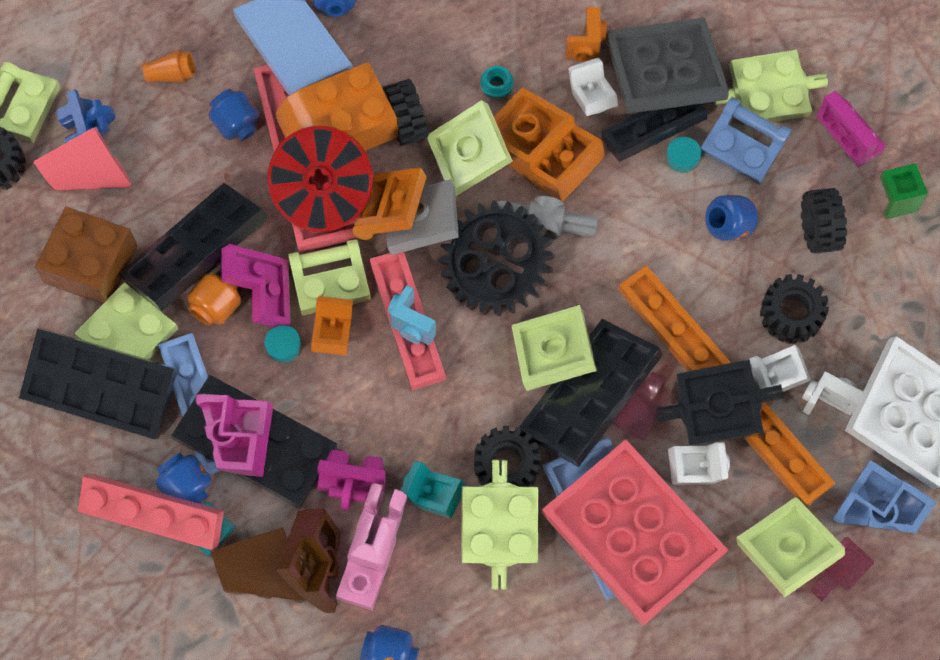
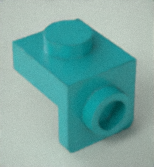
M415 461L410 472L404 478L401 491L407 495V500L415 508L452 519L462 498V486L467 485L461 479L433 472L423 462Z

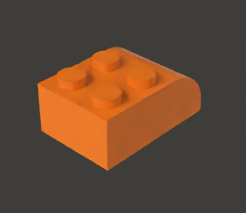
M369 62L294 92L280 104L276 111V119L285 138L299 129L318 125L343 130L354 137L365 151L398 138L397 117Z

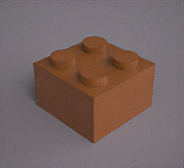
M65 206L35 265V269L45 284L103 304L117 290L122 280L119 273L129 265L138 245L130 228Z

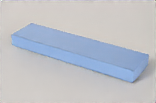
M193 333L158 344L165 365L178 368L173 390L182 416H184L208 378ZM195 452L197 459L209 475L221 471L217 468L215 461L213 462L200 453Z

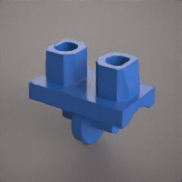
M75 89L66 93L69 103L56 110L57 117L63 127L68 130L76 127L77 131L65 137V143L94 127H97L103 138L102 134L109 131L108 125L115 120L114 109L110 106L102 105L98 99L91 101L90 99L80 98L78 91Z

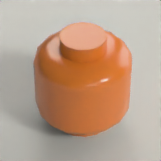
M207 273L189 292L188 302L190 306L188 310L206 326H211L212 323L222 325L241 303L240 295L236 291L239 286L222 282V274L218 276L213 273Z

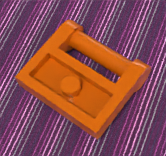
M422 168L373 174L372 194L361 217L355 221L353 234L359 239L368 240L373 237V234L412 229L426 181V175Z

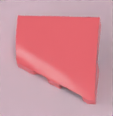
M97 127L86 131L33 161L42 176L55 191L127 188L132 185L120 161L112 155Z

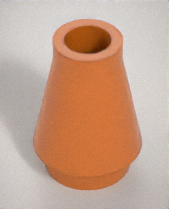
M181 49L153 61L143 63L142 66L147 83H187L188 79L195 77L193 57L190 51L182 52Z

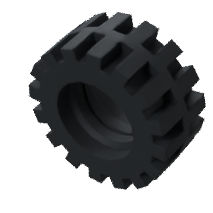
M836 188L806 191L802 196L803 202H801V219L803 222L801 225L802 230H804V240L807 241V248L814 254L844 249L847 241L845 237L847 236V218L845 217L846 210L845 206L842 205L843 199L842 196H839V191Z

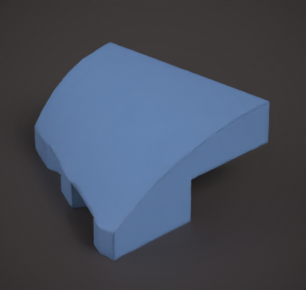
M869 460L832 519L837 523L916 533L936 504V501Z

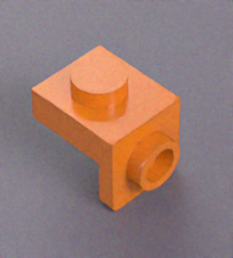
M587 7L585 36L567 37L566 59L586 62L599 58L601 41H606L607 21L600 20V7Z
M317 297L311 352L347 356L353 307L352 300L336 297Z

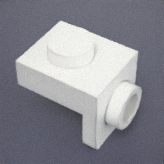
M599 58L569 68L572 95L586 116L602 113L607 109L618 106L617 94L605 79L603 63Z
M796 345L763 359L758 356L749 358L753 368V378L759 389L781 384L782 390L785 392L811 381L800 350Z
M825 371L819 382L812 379L802 396V399L808 402L802 412L809 415L818 399L851 416L863 391L859 390L857 385L851 380L843 377L837 378Z
M716 442L708 446H674L668 449L672 485H708L728 479L730 459L726 453L724 442Z

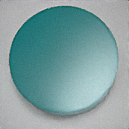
M678 137L670 142L666 152V161L670 168L677 172L687 173L698 166L701 158V148L694 139Z
M279 325L272 328L266 334L264 345L268 356L272 360L279 363H287L299 355L301 340L294 328L287 325Z

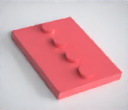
M626 439L542 509L543 516L643 627L728 552L723 543Z

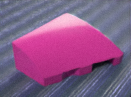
M197 394L196 402L202 408L207 424L204 428L207 438L213 443V457L217 468L236 474L263 477L273 404L269 401L238 400L228 395Z

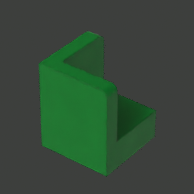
M916 163L883 171L880 176L889 200L884 211L886 219L919 211L928 192Z

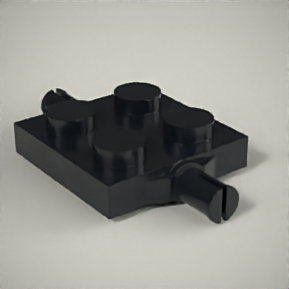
M750 360L677 373L680 390L678 404L657 407L659 423L681 418L687 428L689 445L701 446L764 434L761 420L762 403L784 400L781 384L759 389L753 378Z

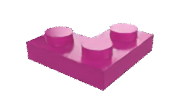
M232 244L222 248V282L252 289L253 323L273 328L279 325L290 326L288 260Z

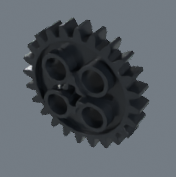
M494 200L489 211L479 203L478 214L473 215L467 209L465 210L467 221L462 222L457 219L459 237L452 239L451 244L445 243L440 246L448 252V256L439 258V262L442 265L449 266L448 269L441 272V276L445 279H453L446 287L451 292L459 290L455 299L460 303L468 298L466 307L472 311L480 304V313L483 315H487L490 307H492L494 313L497 316H501L503 306H506L514 314L516 310L515 303L520 302L524 307H529L526 296L530 294L535 298H539L540 296L535 287L537 285L548 286V283L542 278V274L553 273V269L545 264V261L554 259L555 255L551 251L544 249L553 243L549 237L540 238L547 229L543 224L535 226L538 218L534 214L525 218L527 210L523 206H520L513 213V205L509 201L506 202L503 210H501L499 204ZM489 228H497L496 238L491 242H483L484 232ZM475 243L496 256L501 254L507 262L522 267L524 272L519 274L498 261L492 262L481 252L470 249V245ZM520 243L528 244V251L523 257H513V249L516 245ZM472 259H480L479 269L475 273L467 274L466 266L468 262ZM501 275H511V282L507 288L502 290L496 288V281Z

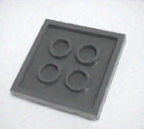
M705 18L607 31L606 42L627 114L728 100L729 89Z

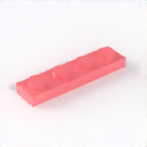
M401 252L394 255L388 253L369 259L390 327L391 320L388 307L396 293L401 295L406 285L414 288V303L410 309L425 315L405 253ZM391 327L411 391L446 381V375L434 339L430 346L421 341L419 344H415L401 336L400 331Z
M91 473L82 477L78 512L210 550L219 546L224 510Z

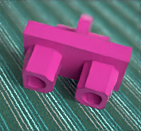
M331 450L326 461H319L317 473L319 474L318 490L329 492V497L340 498L342 510L349 511L352 501L365 503L372 484L383 485L382 491L385 493L386 471H383L382 458L374 456L365 457L362 467L349 465L350 455L345 451Z

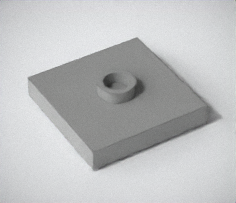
M451 179L424 186L412 229L387 232V248L391 255L459 237L455 186Z

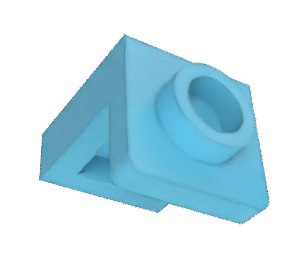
M406 285L401 295L398 293L394 295L388 307L391 327L400 331L401 336L412 343L419 344L421 341L430 346L436 335V321L410 309L414 303V288Z

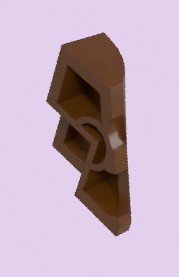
M325 508L298 511L276 570L309 603L325 613H335L337 602L329 596L330 578L338 577L337 553L340 548V531Z
M284 527L211 551L225 593L238 595L244 593L254 594L260 598L271 599V597L292 599L299 603L307 601L276 570L287 541Z

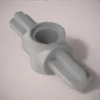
M539 196L531 200L530 205L511 202L514 209L513 213L520 206H523L527 210L525 218L534 214L538 218L535 226L542 224L545 226L547 231L540 238L549 237L552 241H555L558 237H561L562 232L594 237L596 234L598 223L596 217L565 212L566 206L557 198ZM500 200L497 202L501 210H503L507 201Z

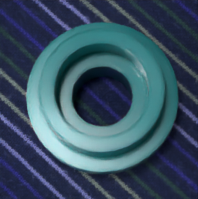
M503 66L489 67L480 78L482 92L493 99H501L508 96L514 86L512 74ZM497 81L501 82L503 85L493 86L491 84Z

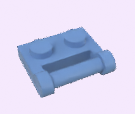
M731 97L701 146V152L760 185L787 142L792 130L784 125L779 127L741 106V101ZM733 117L774 139L770 147L731 127L729 124Z

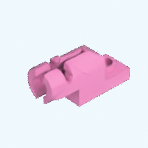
M376 483L372 484L347 555L348 563L336 594L337 600L373 611L397 541L396 533L407 500L405 493L394 489L389 504L388 517L380 518L379 513L385 493L382 491L383 485Z

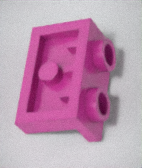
M836 90L824 97L817 118L858 167L884 152L885 144L847 99L842 98Z

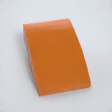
M523 87L494 116L512 159L509 165L542 191L562 202L606 157L602 140L577 126L574 116Z

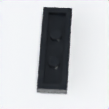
M701 103L639 112L602 130V140L618 162H621L707 120L708 110Z

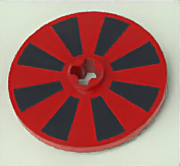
M318 125L305 127L293 132L278 145L269 163L268 188L276 208L292 224L308 231L329 232L350 224L366 208L373 190V170L366 151L354 137L335 127ZM317 169H321L323 175L329 176V181L323 185L324 189H320L319 183L312 182V176L318 173Z

